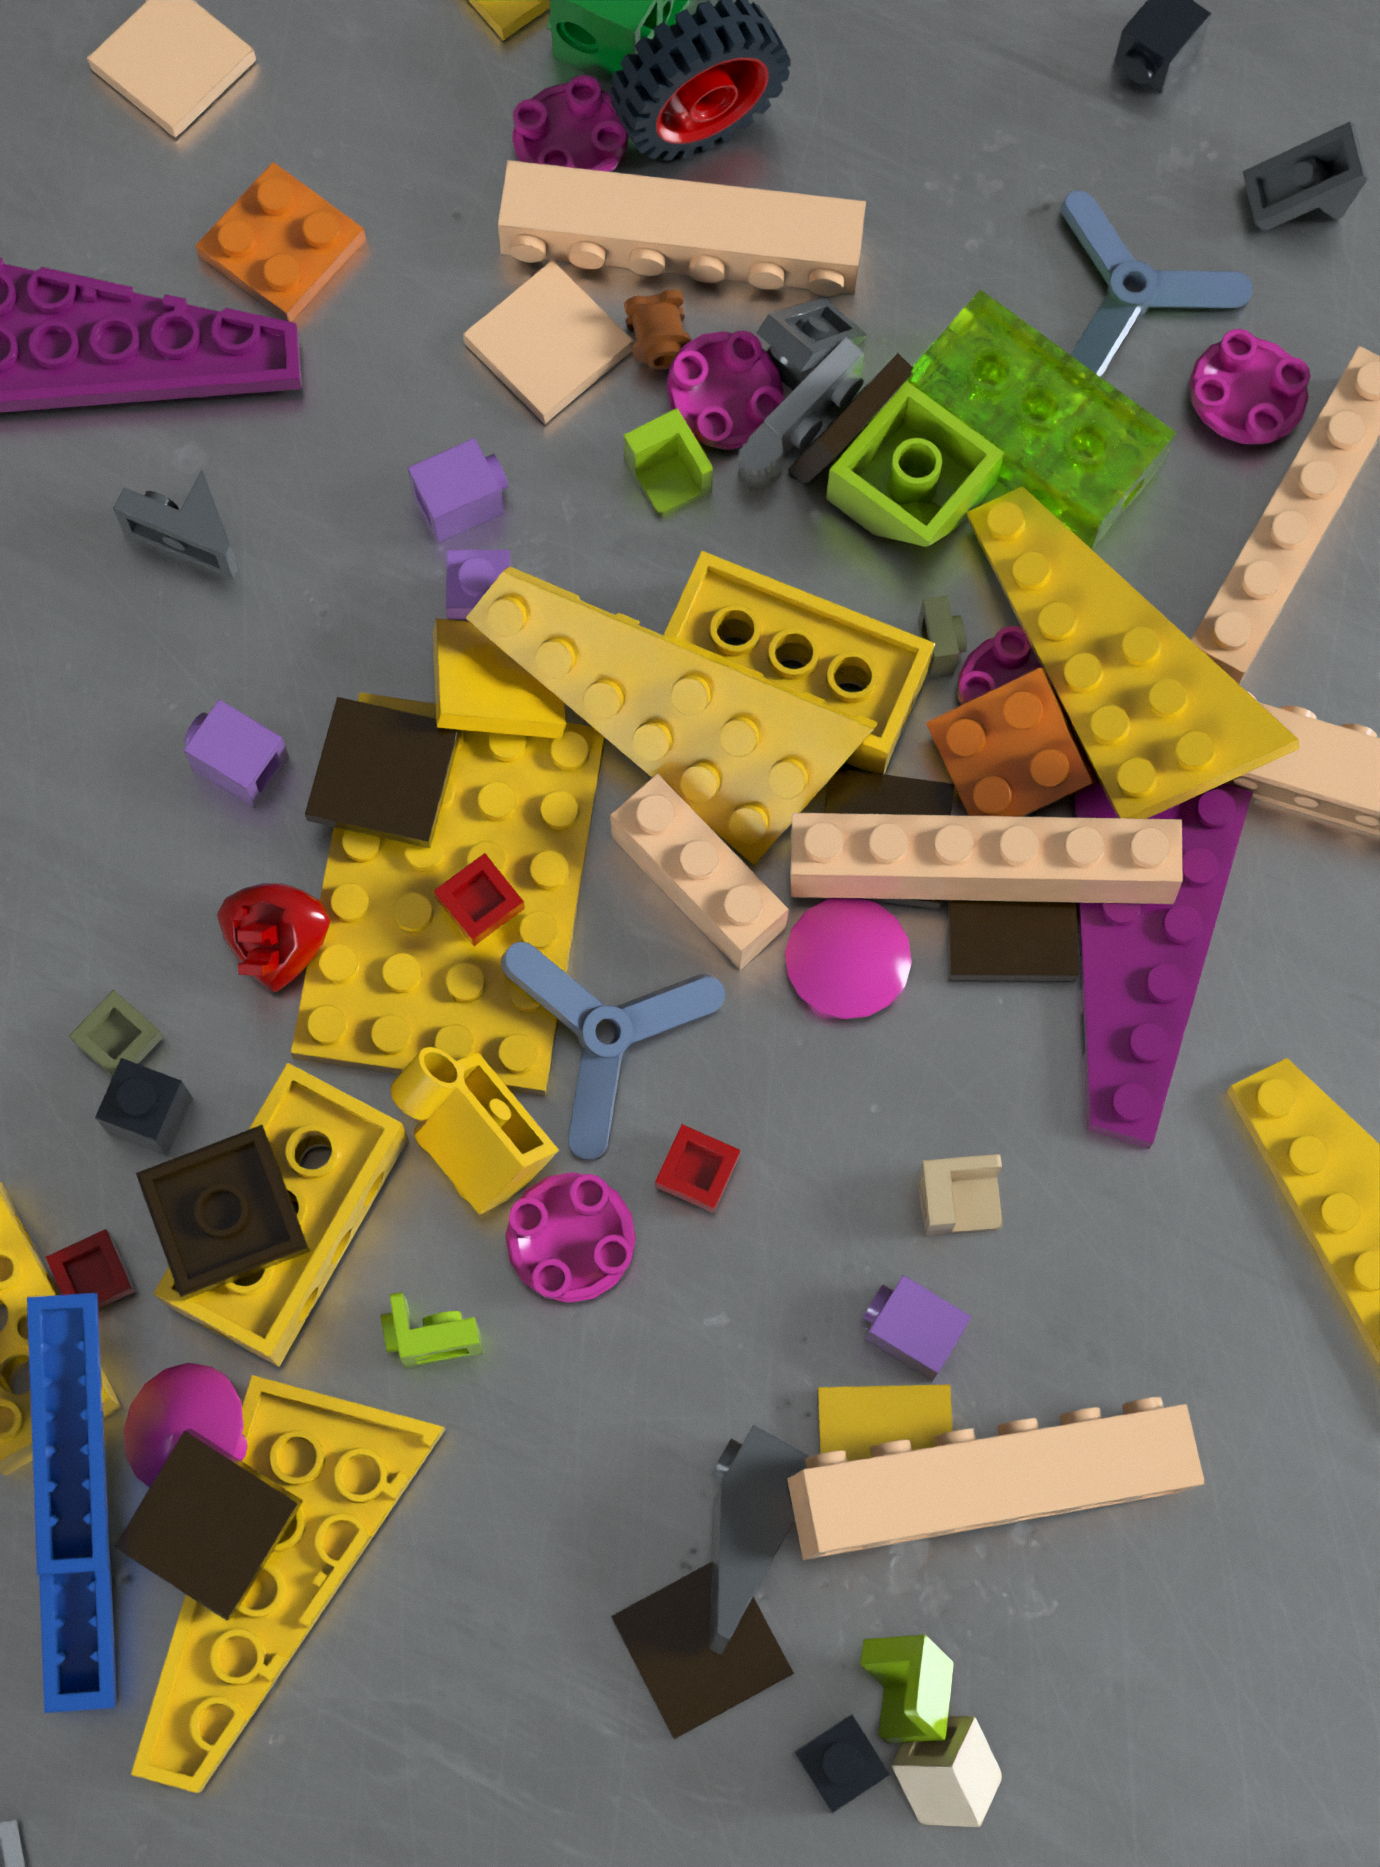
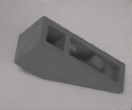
M755 1425L752 1426L743 1444L732 1438L730 1439L712 1474L721 1478L722 1482L714 1498L709 1649L722 1655L795 1520L787 1479L807 1469L805 1458L810 1457Z

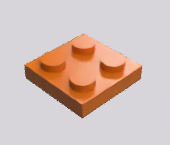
M272 162L195 247L199 258L282 320L292 322L366 241L363 227L276 163Z
M1038 668L926 722L969 816L1024 817L1096 783L1043 668Z

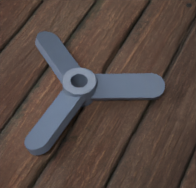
M1070 192L1061 205L1062 215L1108 284L1105 299L1065 363L1068 381L1076 387H1088L1100 379L1136 318L1145 314L1150 308L1238 309L1244 306L1252 296V282L1248 276L1241 272L1154 270L1148 264L1134 260L1095 199L1086 192ZM1124 286H1136L1141 292H1129Z
M517 942L512 944L503 953L501 958V967L505 975L577 1034L578 1041L582 1047L568 1144L573 1154L585 1160L599 1158L608 1147L622 1053L632 1043L715 1012L720 1008L725 999L724 986L718 979L710 974H699L618 1006H605L529 943ZM601 1020L610 1022L614 1027L615 1036L609 1044L600 1042L596 1036V1026Z

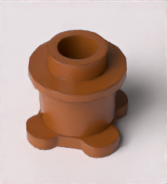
M670 289L661 294L647 297L634 296L625 301V313L629 315L625 319L626 326L629 331L635 333L636 343L632 349L636 361L648 364L652 369L670 368L671 363L681 348L692 341L690 335L683 331L682 321L685 319L683 308L680 307L684 303L681 291Z

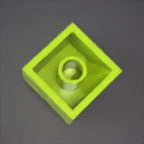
M905 381L830 468L826 499L874 535L928 547L960 527L968 517L967 512L976 508L994 487L998 480L1005 452L911 383Z

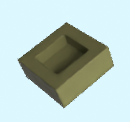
M947 595L923 599L918 618L920 636L935 643L928 670L929 679L954 675L959 653L966 652L967 648L961 615L951 616Z
M114 989L69 1035L72 1042L111 1077H113L121 1058L138 1064L164 1037L160 1030Z

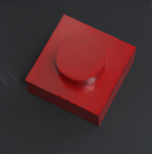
M486 853L482 854L434 890L436 900L473 946L480 943L525 909L522 898Z
M681 1124L656 1178L655 1187L714 1213L738 1162L741 1150Z
M107 1229L45 1257L61 1295L98 1293V1309L136 1292L112 1235Z

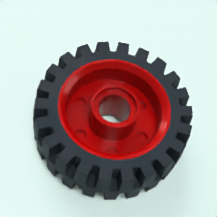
M718 0L715 7H713L710 1H706L697 5L696 12L693 15L685 9L675 14L676 23L668 26L663 21L653 28L656 34L653 39L642 37L634 45L638 54L625 55L620 62L623 70L615 71L612 78L614 86L609 89V96L612 100L610 102L625 131L642 154L645 153L647 157L652 159L660 156L662 160H672L676 154L681 159L691 157L696 147L702 153L714 148V140L721 138L725 143L735 137L733 130L738 126L743 129L748 128L755 122L752 115L754 113L764 114L771 106L768 99L777 98L783 90L781 83L787 81L790 74L787 68L791 66L790 57L776 29L755 2L750 4L748 0H736L735 2L732 0Z

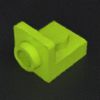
M404 1293L389 1294L392 1312L381 1314L387 1353L399 1351L400 1359L405 1369L483 1354L479 1328L475 1317L463 1319L461 1311L440 1312L424 1317L422 1319L424 1327L412 1329L408 1303Z

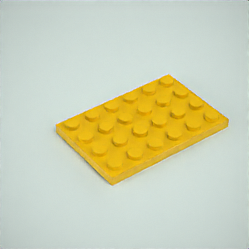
M359 692V702L436 719V703ZM566 723L562 739L461 730L431 848L333 827L320 901L331 922L323 945L307 965L291 1048L293 1059L400 1074L424 1047L441 1049L448 1053L455 1061L478 1052L510 1091L546 1096L559 1019L505 975L501 967V958L503 953L512 944L526 942L534 946L567 974L606 740L604 736L592 726ZM486 853L522 898L525 909L480 943L473 946L436 900L434 890L482 854Z

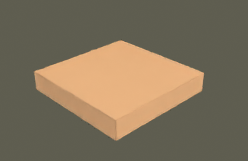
M147 0L87 57L92 71L176 138L256 61V57L251 46L194 0Z
M553 260L463 333L464 344L544 424L632 352L634 345L633 339Z

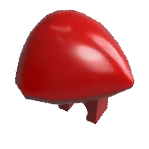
M262 883L243 888L226 897L217 913L224 940L241 962L238 964V975H251L272 992L279 991L294 980L311 962L323 945L331 922L320 900L302 889L283 883Z

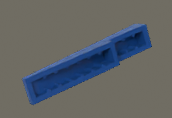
M98 1293L27 1297L37 1575H39L44 1713L114 1708L117 1703Z

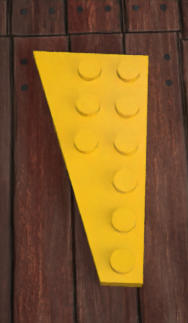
M1023 486L967 512L969 523L1117 818H1150L1299 749V739Z
M511 566L502 571L466 617L469 622L651 778L658 773L714 832L753 865L760 860L792 823V813H801L878 724V722L859 714L854 717L824 704V699L802 691L800 694L764 678L763 673L672 635L668 638L639 625L640 621L618 612L614 615L581 601L579 595Z
M1285 1058L1231 1085L1227 1093L1380 1367V1144L1288 1058Z
M251 1376L242 1405L244 1424L242 1434L247 1441V1451L242 1462L300 1498L303 1502L233 1618L226 1621L185 1594L131 1775L194 1793H201L444 1433L445 1428L443 1426L258 1376Z

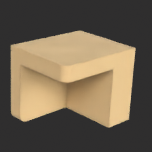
M1000 1154L922 1161L918 1171L924 1237L996 1231L1000 1229L1002 1214L997 1179L1002 1169Z
M948 1716L946 1740L902 1743L891 1764L918 1821L924 1825L981 1827L1002 1779L1001 1770L975 1716Z

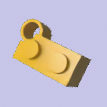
M424 1047L391 1084V1097L397 1107L406 1115L419 1120V1123L414 1128V1137L417 1143L432 1156L454 1183L459 1195L468 1201L479 1215L516 1197L559 1151L478 1052L455 1061L448 1053L441 1049Z

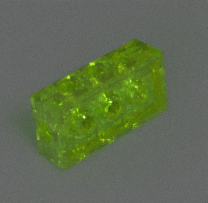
M981 289L914 364L911 370L913 374L906 380L1005 452L997 481L1011 491L1023 486L1091 549L1097 545L1165 464L1176 432Z

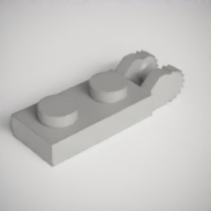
M847 337L764 420V423L748 438V443H743V448L739 449L738 462H740L738 477H740V483H743L744 488L747 487L749 491L755 490L758 492V490L764 491L765 487H770V482H775L782 475L783 456L794 445L798 449L806 447L820 431L823 425L821 418L835 404L840 408L846 406L859 392L864 382L862 378L864 351Z

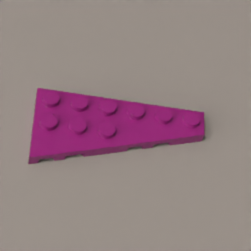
M0 258V413L302 389L300 344L296 323L226 307L220 312L189 305L185 298L164 294L163 299L134 293L133 287L45 267L35 271L5 264L3 258Z
M1075 738L1096 783L1073 793L1071 798L1072 818H1117L1079 740ZM1224 783L1147 818L1182 820L1183 882L1174 904L1076 902L1078 945L1082 971L1081 1008L1082 1013H1084L1085 1032L1084 1070L1087 1130L1148 1149L1154 1143L1253 794L1252 791Z

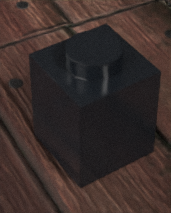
M1147 0L1123 28L1114 62L1120 65L1126 75L1135 82L1147 84L1159 93H1162L1201 47L1212 13L1193 0Z
M121 1058L95 1119L108 1134L168 1156L193 1097L182 1080Z
M853 1714L842 1719L791 1753L828 1813H834L890 1775Z

